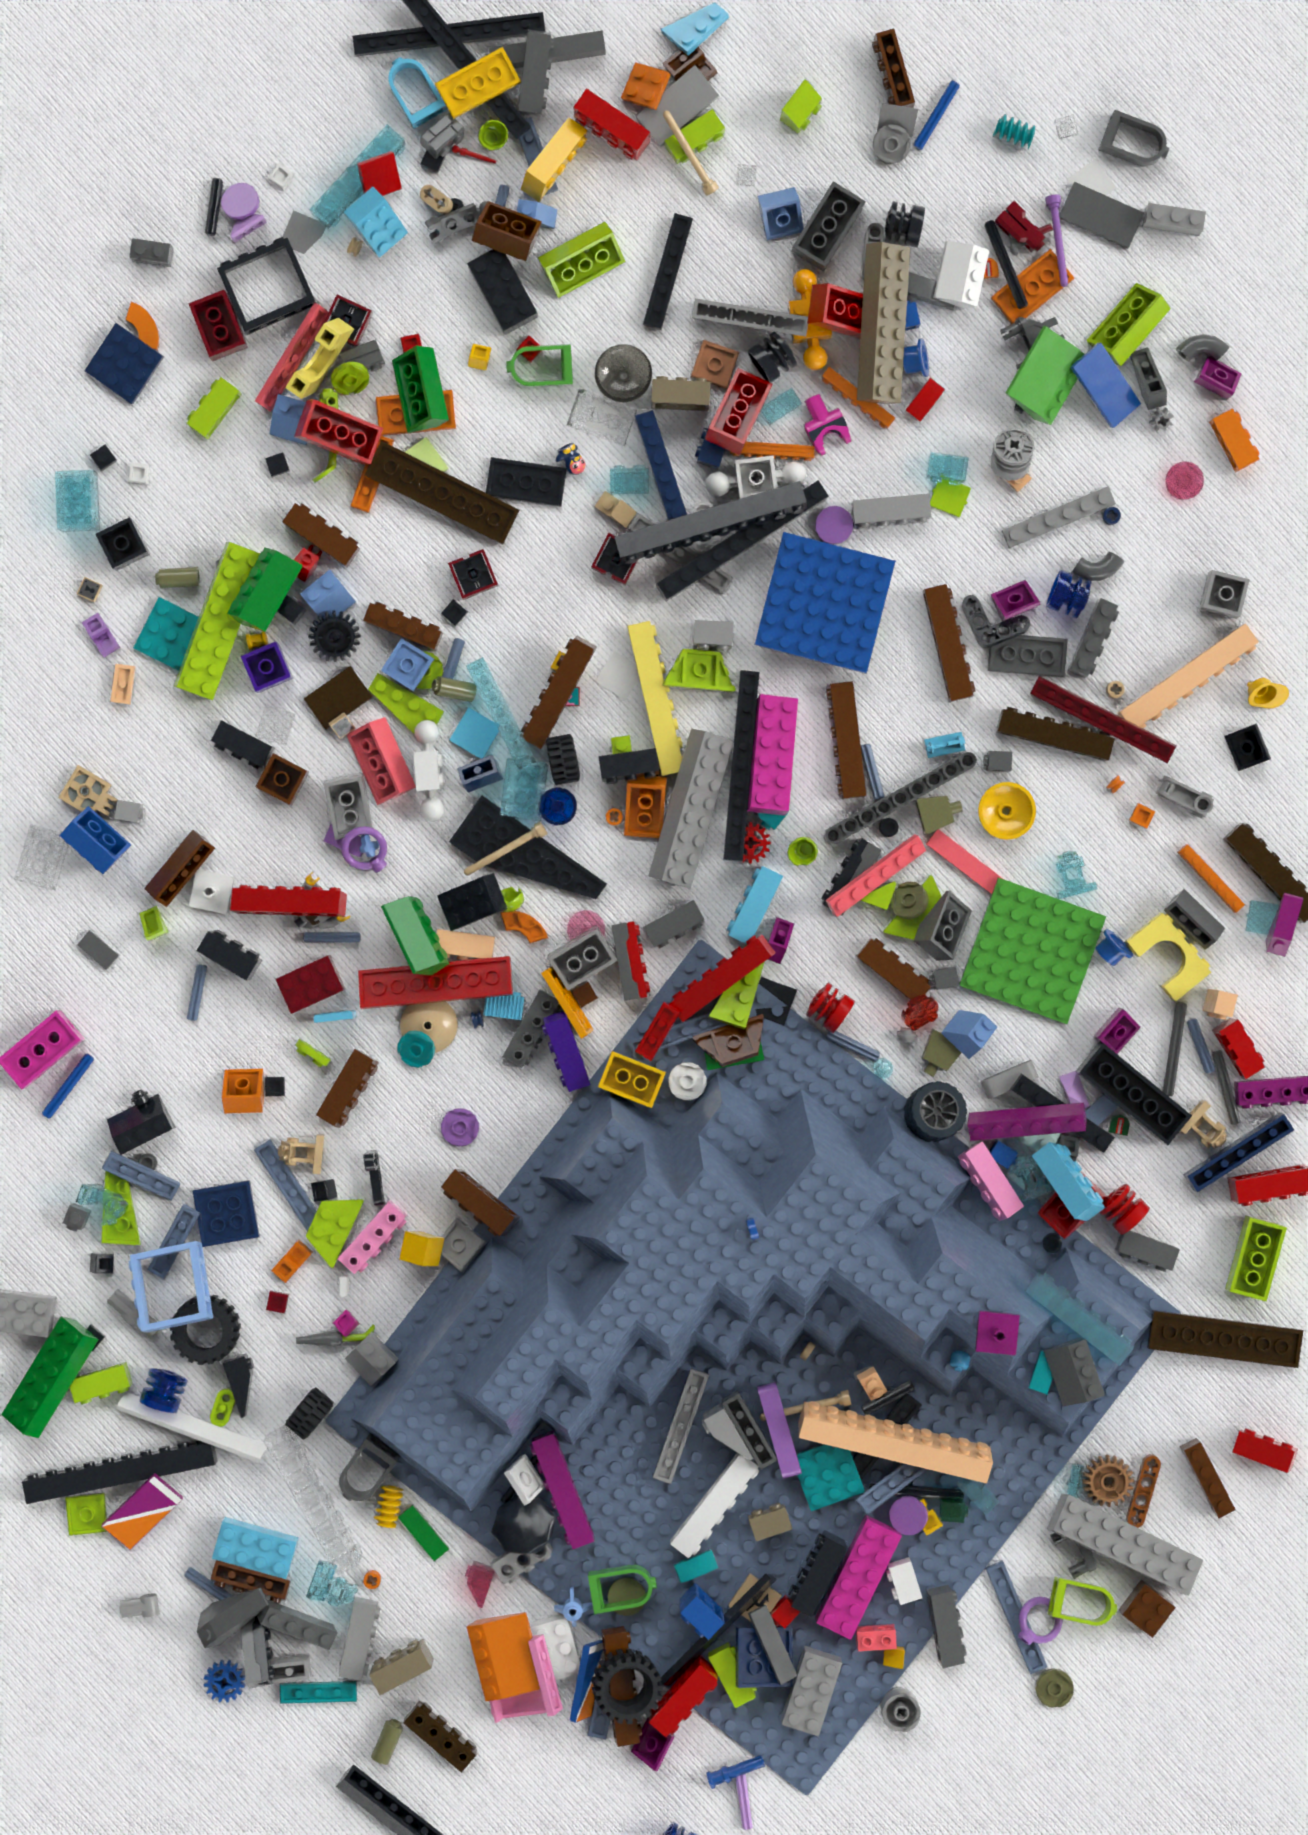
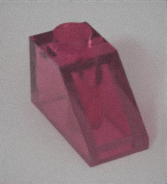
M473 1561L472 1566L468 1565L465 1576L468 1577L467 1585L478 1607L483 1608L495 1571L492 1566Z

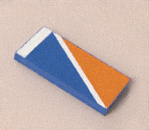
M601 1639L583 1646L570 1714L571 1722L577 1723L592 1716L595 1697L592 1692L593 1684L591 1680L592 1676L596 1677L594 1673L595 1667H601L599 1661L603 1658L604 1653Z

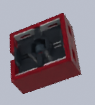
M337 294L324 323L340 318L350 325L354 330L346 343L357 347L373 312Z
M608 533L591 569L603 575L608 573L612 575L611 579L626 586L639 559L632 564H622L615 536Z
M484 549L469 554L470 557L467 559L462 557L448 563L463 600L499 586Z

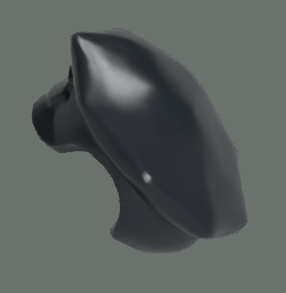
M515 1495L498 1508L491 1533L505 1552L522 1555L537 1553L545 1547L553 1534L555 1515L541 1497H535L529 1504L524 1506L519 1496Z

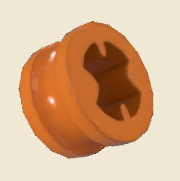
M1117 775L1106 788H1110L1113 794L1125 781H1121L1120 776Z
M612 808L608 810L606 820L610 825L615 826L622 822L623 814L619 809ZM613 811L614 814L615 811L619 813V821L617 822L609 820L611 818L609 814Z
M375 1570L368 1571L363 1579L364 1585L368 1589H376L381 1582L379 1572ZM370 1575H372L373 1578H377L375 1581L376 1584L367 1581L369 1580Z

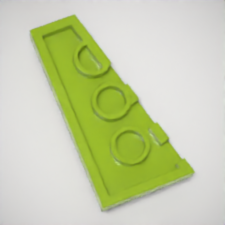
M377 673L368 688L414 734L418 723L430 720L437 725L444 714L443 710Z
M764 962L724 991L708 1018L745 1029Z
M105 1171L101 1243L141 1245L129 1181Z

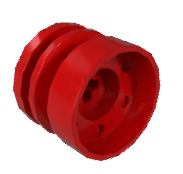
M828 982L816 993L810 1002L806 1016L810 1018L816 1011L817 1014L814 1021H819L823 1016L825 1020L822 1027L834 1033L852 1009L855 1000L846 994L837 999L836 996L839 991L837 988L829 994L832 985Z
M1123 1184L1108 1195L1109 1198L1103 1204L1105 1208L1099 1212L1101 1215L1106 1214L1104 1218L1107 1221L1116 1217L1112 1226L1121 1235L1134 1228L1150 1210V1207L1141 1198L1132 1202L1136 1192L1130 1191L1131 1187L1128 1184Z

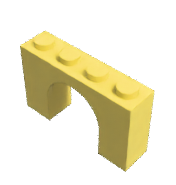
M340 318L324 323L314 339L320 343L319 348L305 367L294 372L285 388L300 399L315 393L354 328Z
M1159 913L1129 937L1125 943L1136 957H1140L1160 941H1170L1179 948L1182 954L1181 967L1175 975L1161 985V988L1170 999L1177 1001L1211 973L1208 969L1210 965L1204 958H1199L1196 954L1198 950L1192 943L1188 944L1184 939L1186 935L1182 930L1176 929L1173 926V919L1167 913L1165 915L1164 913Z

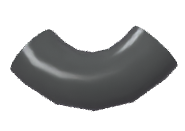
M1200 334L1191 336L1176 347V351L1188 362L1196 355L1202 353L1210 355L1217 361L1230 347L1216 336Z
M1108 552L1098 562H1090L1081 557L1071 573L1086 581H1101L1113 576L1122 567L1124 561L1112 552Z

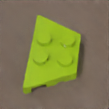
M682 649L663 682V686L722 692L736 691L728 676L730 674L724 665L721 652Z
M932 875L921 885L926 890L929 899L924 913L911 920L902 919L896 915L883 930L884 933L914 940L920 923L942 897Z
M362 1199L321 1201L305 1235L331 1268H334L364 1202Z

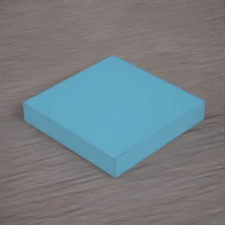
M468 707L449 741L482 759L502 727Z
M348 1010L316 1014L314 1016V1023L356 1018V1011Z

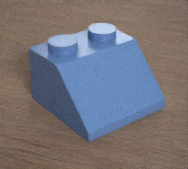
M795 187L757 196L767 241L802 232L804 227L801 206Z
M278 394L272 413L270 435L307 446L308 442L294 437L306 402Z
M328 570L300 593L317 615H322L323 618H325V611H328L329 616H331L332 610H335L336 615L339 616L340 611H346L356 602L331 570Z
M958 1010L941 1034L970 1059L983 1048L997 1029V1026L982 1013Z

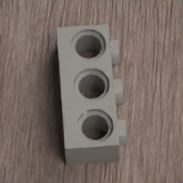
M548 1542L543 1551L527 1554L528 1561L526 1562L518 1560V1556L522 1554L505 1552L494 1559L491 1566L503 1584L507 1582L513 1583L519 1578V1574L524 1571L528 1573L535 1568L534 1564L537 1562L548 1560L551 1557L550 1554L553 1548ZM509 1565L512 1571L506 1573L502 1570V1567Z

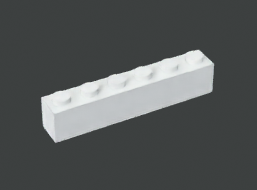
M737 1453L671 1538L670 1544L688 1558L692 1554L695 1556L701 1548L699 1544L703 1539L707 1540L712 1534V1527L715 1524H720L726 1509L730 1510L736 1502V1496L746 1490L748 1486L746 1483L749 1479H754L759 1473L757 1462L754 1459L748 1460Z

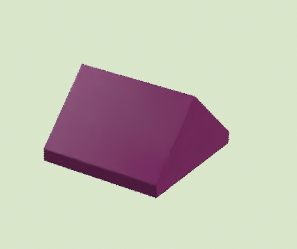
M1208 355L1194 382L1228 400L1235 393L1242 373L1218 360L1216 361Z
M1026 580L991 594L1002 622L1041 605Z
M1117 1008L1093 1037L1118 1054L1141 1027L1123 1008Z
M648 1717L642 1727V1736H639L640 1743L634 1744L630 1752L657 1772L674 1739V1734H669L665 1737L649 1723Z

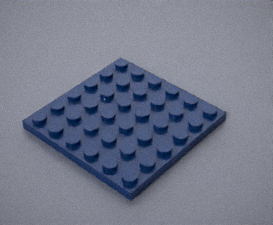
M783 532L754 645L867 674L896 561Z

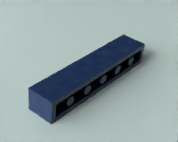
M651 410L635 415V422L667 520L687 515L654 411Z
M1279 1112L1183 1175L1195 1192H1199L1293 1132L1294 1128L1285 1114Z

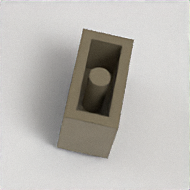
M775 1503L770 1505L769 1509L763 1511L762 1509L752 1511L751 1515H748L756 1541L792 1530L785 1504Z

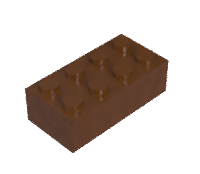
M454 1169L441 1186L445 1196L451 1200H457L459 1202L458 1206L465 1212L473 1213V1218L478 1223H484L489 1226L487 1230L494 1236L507 1235L521 1218L462 1169Z

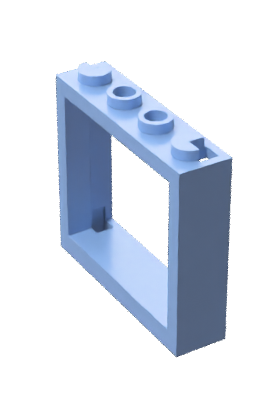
M193 1241L130 1255L129 1269L133 1274L131 1284L136 1294L134 1305L139 1315L137 1325L142 1332L148 1333L213 1319L201 1242ZM190 1250L199 1313L150 1323L140 1260Z

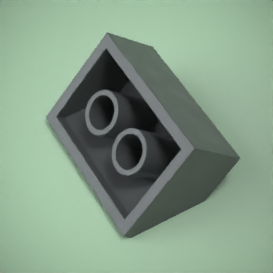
M1078 1337L1043 1350L1062 1406L1085 1403L1105 1396L1086 1339Z

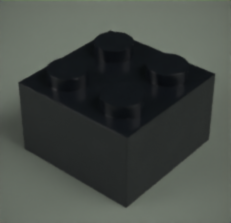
M131 517L95 534L112 569L115 571L150 555Z

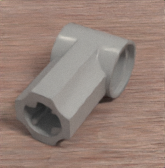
M156 1593L120 1601L119 1609L122 1618L140 1615L151 1617L160 1614Z

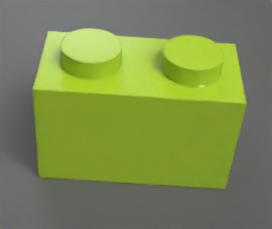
M804 79L783 107L780 121L797 134L801 129L803 131L806 130L811 122L809 120L813 114L816 116L822 108V97L806 79Z

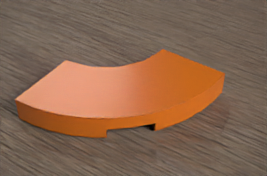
M131 302L126 321L136 327L139 339L153 349L158 350L159 331L154 319L143 307Z
M519 911L500 912L506 931L515 930L521 932L527 937L529 943L548 938L543 926L532 916Z

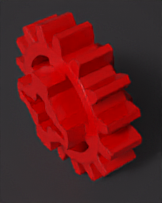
M749 822L745 830L747 831L745 841L752 838V841L760 843L753 845L751 849L748 845L744 844L747 855L743 854V862L748 859L749 864H752V859H755L758 863L760 856L765 858L764 851L770 852L767 845H770L771 842L766 839L770 834L765 835L766 828L760 830L758 823L753 827L752 822ZM754 831L758 832L762 839H757L754 836ZM763 846L762 850L757 855H754V850L757 847Z

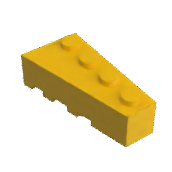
M568 117L526 170L520 190L537 202H540L547 191L553 186L557 177L563 173L567 163L574 159L577 149H581L587 141L585 137L588 130Z

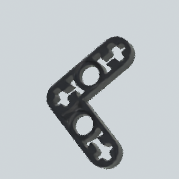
M968 595L963 599L962 610L977 643L982 648H989L1026 633L1030 627V620L1024 615H1018L991 626L976 596ZM968 601H970L971 603H975L973 607L975 611L974 614H972V608L970 606H966ZM980 617L983 619L984 624L976 626L973 623V619ZM1019 621H1020L1021 623H1025L1023 629H1022L1021 626H1018V627H1016V628L1014 629V633H1013V628H1012V627L1017 626V624H1018ZM999 628H1007L1009 634L1007 636L1000 635ZM993 633H995V636L991 637L989 639V642H987L986 640H982L984 635H986V637L992 636Z
M377 1150L367 1151L363 1155L366 1172L369 1171L374 1206L385 1205Z

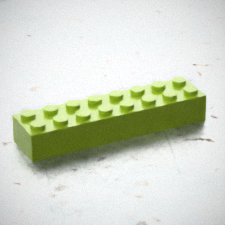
M226 542L174 687L209 700L214 699L241 625L228 615L227 612L238 595L241 586L246 581L250 570L258 560L260 553L232 542Z

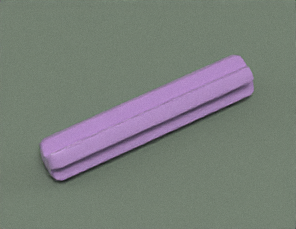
M746 1774L736 1777L742 1828L747 1830L753 1826Z

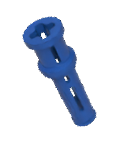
M762 1755L730 1767L722 1766L717 1771H708L706 1775L710 1787L714 1789L716 1785L724 1782L730 1783L733 1778L765 1767Z

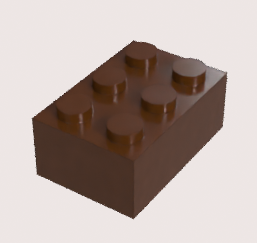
M487 201L476 222L472 241L516 259L527 261L537 241L542 221Z

